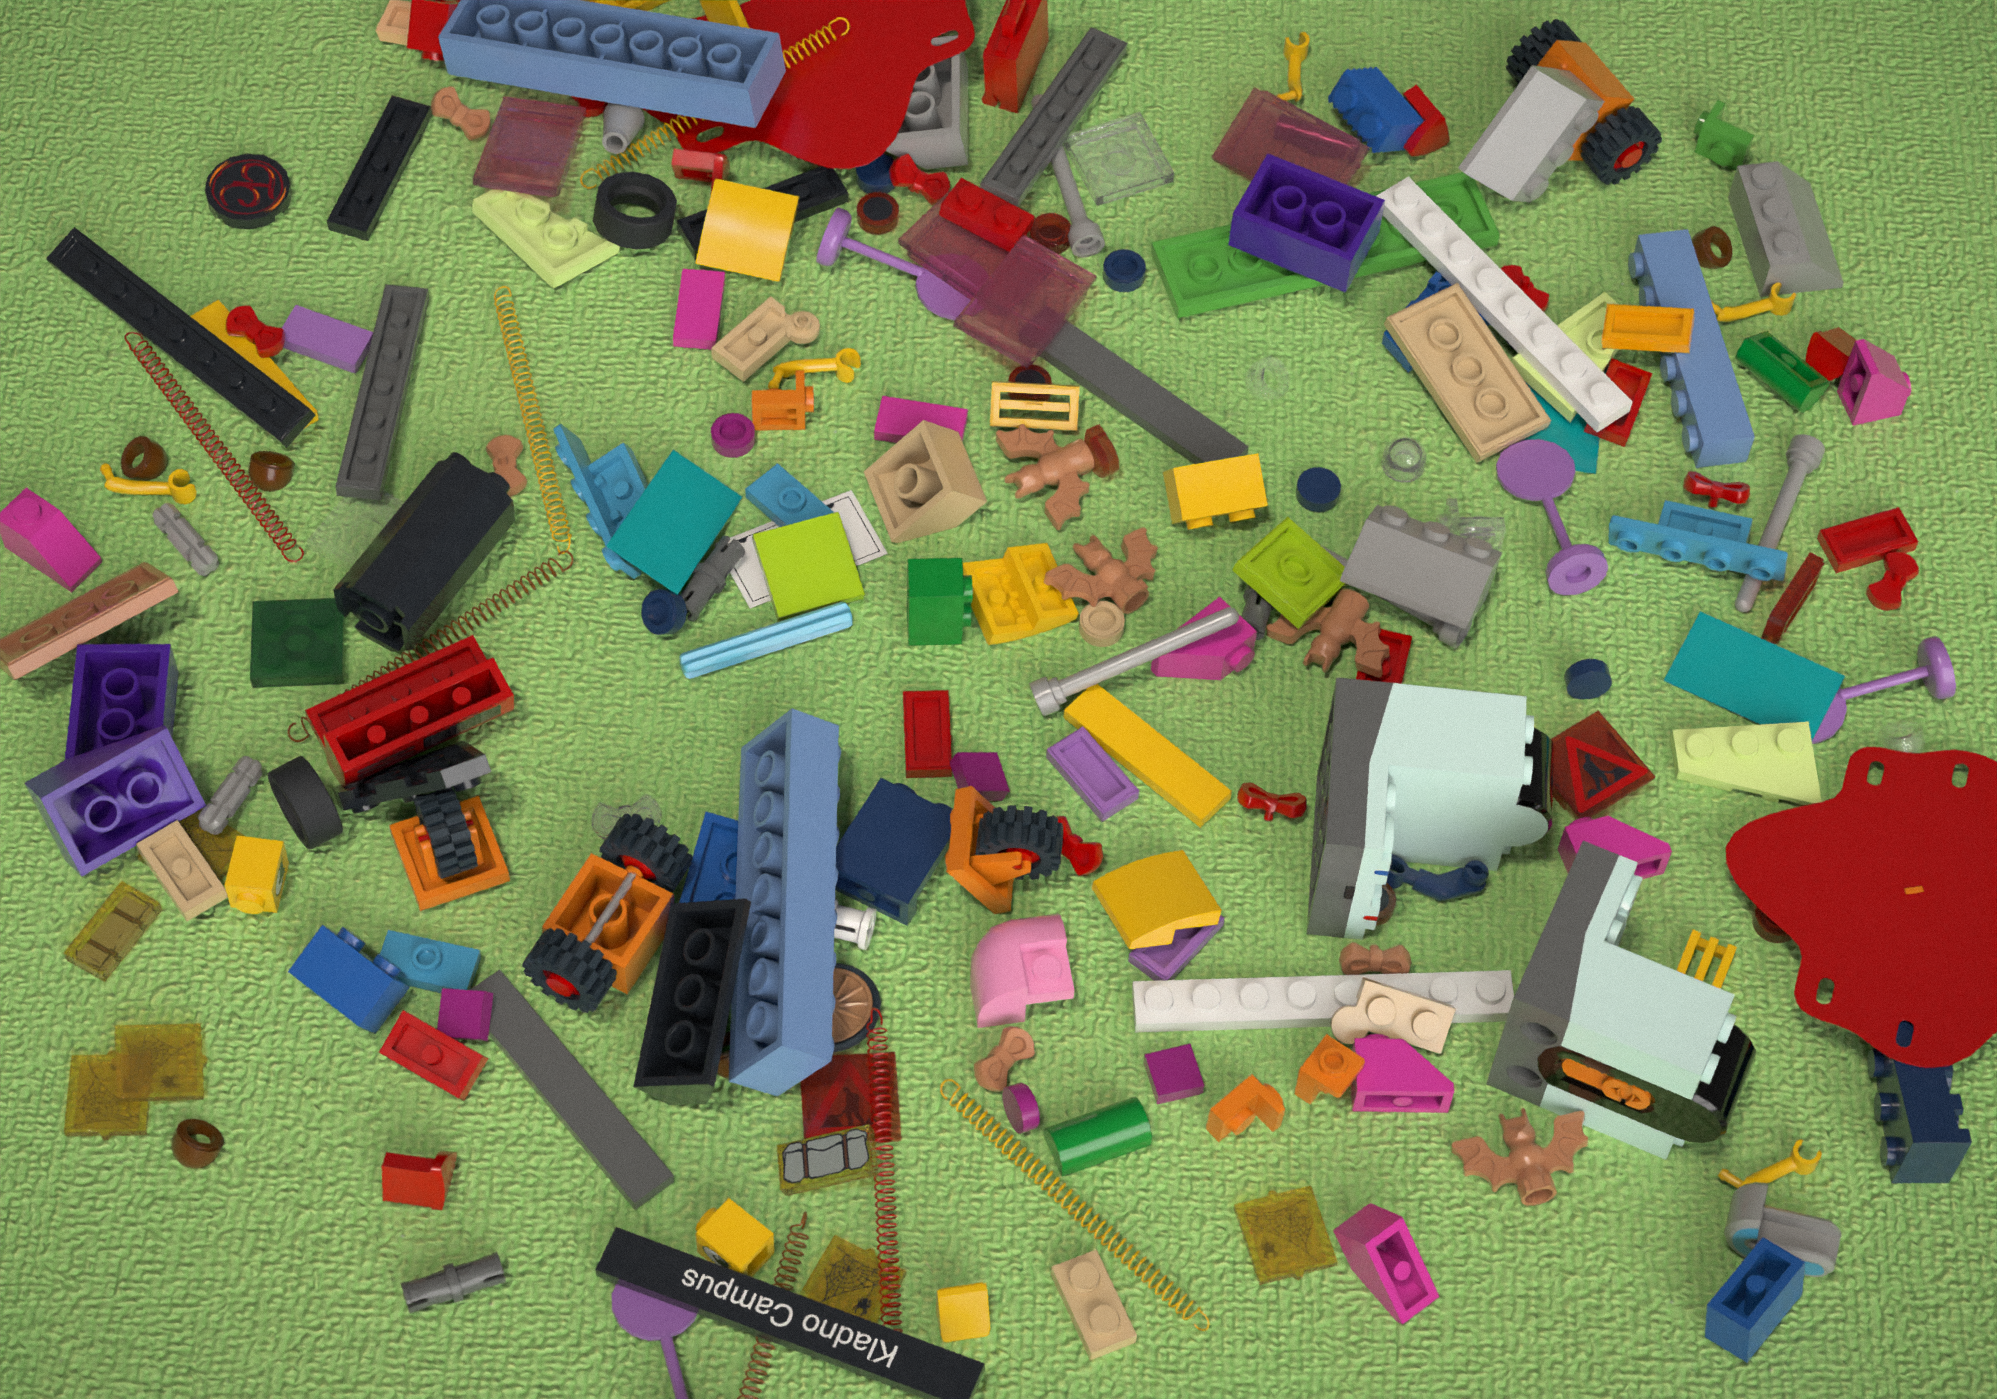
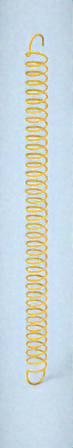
M838 17L829 22V28L823 26L822 32L816 30V36L810 34L809 40L803 38L802 44L799 42L796 43V48L790 46L789 52L783 50V58L787 67L790 68V65L785 58L784 52L789 54L793 62L797 64L795 58L792 55L791 48H793L798 53L801 60H803V57L798 49V44L801 45L804 48L806 54L810 56V53L805 47L804 40H806L811 45L814 52H817L816 48L812 44L811 36H813L818 41L820 47L823 48L822 43L819 41L817 32L822 34L827 44H830L829 40L825 36L824 28H826L831 33L833 39L836 40V37L831 30L830 24L839 19L845 20L847 23V30L841 34V36H843L849 30V22L847 21V19L843 17ZM677 115V121L674 119L670 120L671 126L668 123H664V130L661 127H657V133L654 131L650 132L651 138L647 135H644V142L638 139L637 146L631 143L630 149L626 148V150H628L635 158V160L638 162V159L634 154L632 145L637 148V150L641 153L642 157H645L640 148L639 141L647 148L649 153H651V150L647 145L645 137H647L653 143L655 148L658 149L653 139L652 133H654L659 138L661 143L665 145L660 136L659 129L662 130L664 134L668 137L669 141H671V138L667 133L665 125H667L674 132L676 137H678V135L675 132L672 121H674L680 127L683 133L685 131L683 130L680 124L679 117H681L685 121L689 129H691V126L689 125L686 116L683 117L681 115ZM691 117L695 124L698 125L695 117ZM624 151V154L620 153L631 166L626 151ZM617 154V158L612 155L610 156L611 163L608 160H604V167L601 164H597V170L594 168H590L583 172L580 177V182L582 186L587 189H592L597 186V184H595L592 187H588L583 184L582 177L585 173L589 172L590 170H594L601 178V180L604 181L600 173L599 166L603 168V170L607 173L609 177L611 176L608 172L605 161L614 169V171L617 174L618 172L613 164L612 157L620 164V166L624 170L625 168L621 163L619 154Z
M502 286L495 291L494 304L501 332L503 333L505 349L508 353L507 358L511 366L512 377L516 385L515 390L519 398L518 402L521 405L520 410L524 418L523 422L527 431V437L529 438L528 443L532 451L531 454L534 458L533 463L537 471L536 475L539 478L538 483L540 484L541 495L544 499L543 504L549 519L548 524L550 525L553 540L558 542L569 540L566 550L568 551L572 535L568 533L570 528L567 526L568 521L565 520L567 514L562 513L565 507L561 506L563 500L559 499L562 494L558 492L560 490V487L557 486L558 480L554 479L557 474L553 472L555 467L552 465L553 460L550 459L552 454L548 452L550 447L546 445L548 443V440L545 439L547 434L543 432L545 427L542 425L543 420L540 419L542 414L538 412L540 407L537 406L538 400L535 399L537 394L533 392L535 387L531 386L534 382L530 379L532 374L529 373L530 367L527 366L529 363L526 360L527 354L524 353L525 348L522 347L524 342L521 340L522 335L519 334L521 331L518 327L519 322L515 321L517 315H515L516 310L513 308L514 303L505 301L497 306V301L500 298L512 296L510 288ZM499 289H508L510 295H502L496 299V293ZM504 303L512 304L509 308H499ZM509 309H513V310H514V312H513L512 314H508V315H502V314H501V312H503L504 310H509ZM515 316L514 320L502 321L505 317ZM507 323H517L515 327H504ZM510 329H518L517 333L506 334ZM510 336H520L518 340H507ZM513 342H522L520 346L509 347ZM523 348L521 353H510L513 349ZM516 355H525V357L520 360L512 359ZM526 361L524 366H513L517 362ZM519 368H528V371L523 373L515 372ZM523 374L530 375V377L527 379H516L518 376ZM523 381H531L530 385L519 386V383ZM527 387H532V388H533V390H532L531 392H527V393H522V392H520L523 388H527ZM527 394L535 395L531 399H522ZM530 400L536 401V404L531 406L523 405ZM530 407L538 408V410L534 412H525V410ZM534 413L540 415L535 419H527V416ZM534 420L541 421V423L538 425H528L530 422ZM535 427H543L539 432H530ZM539 433H543L545 435L544 437L539 439L531 438L532 436ZM539 440H546V443L543 445H533ZM540 447H548L544 452H535ZM544 453H548L550 455L549 457L544 459L536 458L537 456ZM545 460L551 461V463L548 465H538L540 462ZM545 467L553 468L549 472H540ZM552 473L555 475L550 479H542L546 474ZM550 480L556 481L554 485H543L544 483ZM551 487L558 488L554 492H545V490ZM552 494L560 495L558 498L555 499H547V497ZM553 501H561V504L556 506L548 505ZM558 507L563 508L562 511L557 513L550 512ZM559 514L565 515L561 519H551L552 517ZM566 521V524L563 526H553L557 522ZM568 528V531L564 533H555L558 529ZM568 533V539L557 540L554 538V534L564 535Z
M946 1079L941 1083L940 1092L946 1100L948 1098L942 1092L943 1084L951 1081L959 1087L950 1098V1106H956L957 1112H963V1118H969L970 1124L976 1123V1130H982L983 1136L989 1135V1142H995L996 1148L1002 1147V1154H1008L1009 1160L1015 1159V1166L1022 1165L1021 1171L1028 1172L1029 1178L1035 1177V1184H1041L1042 1190H1048V1196L1055 1195L1054 1201L1061 1202L1062 1209L1068 1208L1069 1215L1075 1214L1074 1220H1081L1082 1227L1088 1226V1233L1095 1232V1239L1102 1238L1101 1245L1108 1244V1251L1115 1250V1258L1122 1256L1121 1263H1128V1270L1135 1269V1276L1142 1275V1282L1149 1281L1148 1288H1155L1156 1295L1162 1294V1301L1169 1300V1307L1176 1306V1314L1183 1312L1182 1319L1187 1320L1199 1311L1206 1318L1207 1327L1201 1329L1196 1324L1193 1325L1200 1331H1206L1209 1328L1208 1317L1200 1310L1201 1306L1190 1316L1184 1318L1187 1309L1194 1303V1300L1181 1311H1177L1180 1303L1187 1297V1294H1184L1174 1305H1170L1173 1297L1180 1291L1181 1287H1178L1170 1297L1164 1299L1166 1291L1173 1285L1174 1281H1171L1163 1291L1157 1293L1158 1287L1167 1278V1275H1164L1154 1286H1150L1153 1278L1160 1272V1269H1157L1147 1280H1143L1146 1272L1153 1266V1262L1143 1272L1136 1274L1139 1266L1147 1259V1256H1144L1136 1266L1130 1268L1132 1260L1140 1253V1250L1136 1251L1129 1260L1123 1262L1126 1253L1133 1247V1244L1129 1245L1122 1254L1116 1255L1119 1247L1127 1240L1126 1238L1115 1248L1109 1249L1111 1243L1118 1237L1120 1232H1117L1110 1241L1103 1243L1106 1234L1112 1230L1113 1225L1103 1235L1096 1237L1098 1230L1106 1223V1219L1096 1229L1089 1230L1092 1223L1100 1216V1213H1097L1089 1223L1083 1225L1085 1217L1093 1210V1207L1089 1208L1081 1218H1076L1079 1210L1085 1206L1086 1201L1074 1212H1069L1071 1206L1079 1199L1080 1195H1077L1069 1205L1063 1206L1065 1199L1073 1192V1189H1070L1062 1199L1056 1200L1058 1193L1067 1185L1066 1183H1063L1057 1192L1050 1194L1051 1188L1059 1181L1060 1177H1057L1047 1188H1043L1045 1181L1053 1174V1171H1050L1042 1181L1036 1182L1038 1175L1045 1170L1047 1165H1043L1037 1174L1030 1176L1031 1170L1040 1162V1158L1029 1169L1023 1170L1025 1163L1034 1155L1033 1152L1030 1153L1024 1162L1017 1164L1019 1156L1026 1151L1027 1146L1023 1147L1017 1156L1010 1158L1012 1151L1020 1144V1140L1009 1151L1004 1152L1003 1150L1006 1144L1013 1139L1014 1134L1010 1135L1004 1144L997 1146L998 1140L1007 1132V1128L996 1139L991 1140L990 1138L992 1133L1000 1127L1001 1122L997 1123L991 1132L984 1134L985 1128L994 1120V1116L983 1127L978 1128L979 1121L987 1115L988 1111H984L977 1121L971 1122L972 1116L979 1111L981 1105H978L970 1115L965 1116L966 1109L974 1103L975 1099H971L964 1109L958 1110L959 1104L967 1098L968 1093H965L956 1104H952V1099L961 1089L960 1085L952 1079Z

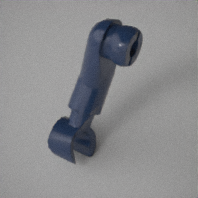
M1392 854L1386 886L1396 889L1401 887L1403 883L1412 886V890L1443 902L1480 892L1486 885L1489 871L1483 862L1472 860L1462 868L1438 875L1422 868L1419 871L1408 867L1402 858Z

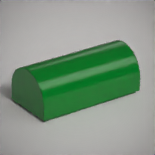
M1768 331L1745 338L1735 356L1738 362L1801 413L1809 410L1830 385L1829 380Z
M1136 1096L1044 1128L1043 1133L1061 1177L1152 1144L1150 1123L1141 1102Z

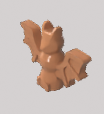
M1020 424L1018 429L1010 432L998 430L996 432V442L1006 457L1010 459L1019 457L1039 459L1037 464L1025 465L1019 471L1011 473L1004 478L1005 483H1014L1017 486L1018 490L1015 493V498L1020 499L1030 493H1035L1047 484L1051 486L1057 485L1058 490L1045 502L1044 510L1054 528L1060 530L1066 520L1071 517H1079L1081 512L1079 500L1084 494L1089 493L1090 484L1080 480L1078 474L1083 476L1094 468L1092 453L1084 440L1077 439L1064 447H1059L1054 442L1053 430H1049L1047 433H1035L1027 429L1024 424Z
M1146 528L1137 529L1123 537L1121 549L1126 558V562H1123L1120 559H1113L1112 553L1096 536L1092 535L1089 539V544L1082 546L1079 543H1074L1073 550L1083 560L1084 566L1089 571L1094 572L1095 576L1082 573L1070 564H1062L1046 572L1044 584L1057 588L1062 594L1063 600L1070 597H1078L1088 601L1092 607H1096L1101 598L1111 597L1124 614H1129L1139 609L1149 596L1148 586L1142 579L1153 580L1155 569L1151 566L1150 561L1156 557L1158 547L1149 542Z
M1350 589L1339 591L1331 607H1322L1300 629L1295 627L1282 614L1276 622L1266 626L1268 637L1286 644L1295 643L1307 632L1320 630V635L1312 641L1303 664L1305 666L1311 662L1323 666L1322 671L1324 673L1328 672L1333 661L1339 656L1341 646L1348 642H1353L1357 648L1355 655L1356 669L1378 678L1383 675V660L1390 655L1389 646L1384 645L1378 637L1381 632L1380 622L1366 623L1362 621L1369 609L1368 601L1360 593Z
M1524 1108L1521 1109V1116L1506 1120L1503 1114H1499L1498 1117L1504 1132L1503 1140L1510 1149L1508 1157H1501L1495 1154L1487 1146L1483 1138L1478 1136L1459 1140L1451 1144L1452 1153L1457 1155L1464 1165V1176L1475 1175L1484 1178L1491 1186L1493 1192H1496L1503 1184L1515 1183L1522 1204L1529 1206L1539 1205L1556 1196L1557 1191L1551 1173L1559 1170L1573 1173L1574 1155L1581 1148L1588 1146V1136L1584 1134L1582 1129L1585 1113L1577 1111L1557 1116L1554 1119L1552 1141L1546 1148H1542L1535 1143V1130L1530 1125Z

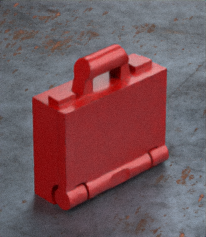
M1047 0L1005 1L983 52L985 92L982 96V102L985 105L995 107L999 101V109L1019 113L1049 42Z

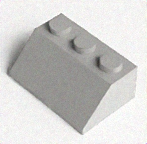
M958 35L933 38L931 44L940 46L956 39ZM964 52L931 65L918 75L904 121L894 142L886 150L887 152L898 157L909 154L916 165L925 169L968 165V65Z
M1532 65L1458 168L1466 175L1511 201L1532 202V200L1539 198L1545 192L1549 185L1548 179L1554 170L1570 158L1574 150L1573 145L1579 136L1595 124L1599 116L1598 111L1605 101L1571 71Z
M1778 161L1737 166L1728 199L1760 297L1769 296L1773 284L1777 282L1782 284L1778 295L1842 288L1844 282L1810 183Z
M1377 505L1365 521L1340 581L1467 630L1486 600L1502 552L1492 549L1491 544L1482 539L1473 537L1466 539L1450 533L1449 528L1443 524L1432 521L1424 523L1408 517V513L1401 508Z

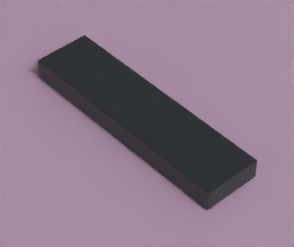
M391 96L327 219L328 230L366 241L369 240L432 117L431 106Z
M824 166L763 188L800 196L794 223L849 202V193L834 168ZM707 209L677 220V230L695 260L698 254Z

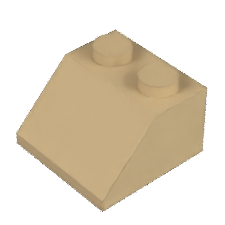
M925 420L920 422L864 471L891 542L901 543L956 528L987 502L959 432Z

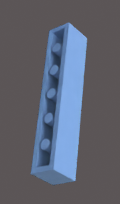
M1685 229L1638 235L1634 253L1629 254L1628 267L1631 277L1638 280L1640 306L1693 308L1695 313L1690 353L1660 352L1661 375L1664 381H1669L1672 390V411L1675 416H1680L1683 425L1682 442L1686 452H1691L1696 468L1746 462L1755 436L1689 231Z

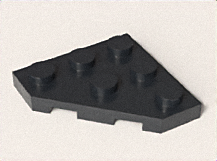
M463 740L388 767L346 787L338 785L332 789L338 806L343 810L352 809V812L355 814L370 810L381 802L402 798L404 803L412 802L416 797L452 786L455 792L467 790L481 784L480 776L490 773L491 769L486 755Z

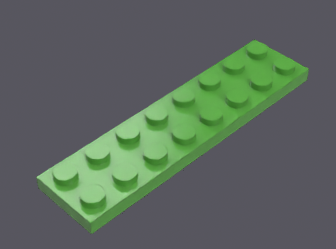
M1460 172L1416 182L1425 194L1480 249L1498 245L1500 233L1475 179ZM1385 190L1371 192L1369 194L1377 196ZM1382 216L1380 232L1354 278L1422 263L1427 260ZM1231 224L1154 241L1151 245V255L1177 318L1325 285L1229 246Z

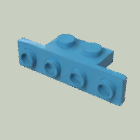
M559 424L553 428L559 442L555 446L556 452L562 462L568 468H571L575 477L571 480V485L579 498L586 502L590 510L586 514V518L595 533L602 537L606 546L645 491L648 483L632 449L624 442L591 463L580 438L562 424ZM604 547L602 549L605 560L614 571L622 570L633 579L642 574L640 569L609 548Z
M1666 500L1658 524L1615 515L1611 516L1609 523V544L1617 546L1623 551L1631 553L1642 551L1660 555L1672 562L1684 560L1703 564L1715 571L1731 570L1745 573L1762 581L1772 579L1783 581L1788 553L1785 551L1748 544L1752 528V518Z

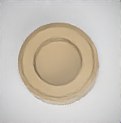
M1098 601L1096 607L1088 604L1080 614V635L1087 643L1093 646H1111L1118 642L1123 635L1124 614L1117 605L1108 601Z

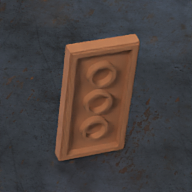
M143 562L0 638V669L16 680L76 648L77 644H83L179 591L171 577L151 564Z

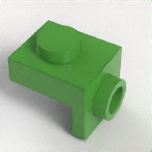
M1717 100L1711 112L1709 113L1704 110L1695 125L1693 133L1699 135L1694 152L1713 160L1719 165L1736 171L1737 166L1746 163L1754 135L1722 121L1721 118L1726 103Z

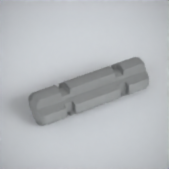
M164 503L160 508L154 510L152 515L156 526L162 533L168 534L167 538L187 561L192 562L191 566L199 575L207 576L211 571L218 568L219 561L216 553L210 546L204 545L205 541L185 518L180 517L181 513L173 504Z
M249 756L239 758L232 768L235 772L227 775L210 799L212 803L207 804L198 816L200 821L199 827L203 831H208L213 835L223 831L229 822L226 818H231L251 791L248 787H253L262 776V764L258 760H253Z

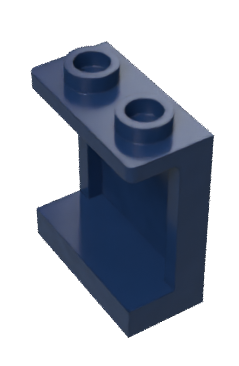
M880 778L836 846L838 880L835 891L870 908H874L876 911L908 926L917 912L918 896L949 849L951 835L950 813L953 809L946 804H934L918 796L913 789L905 784H893Z

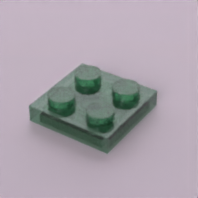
M335 598L252 602L250 660L252 688L344 684L346 618L338 611Z

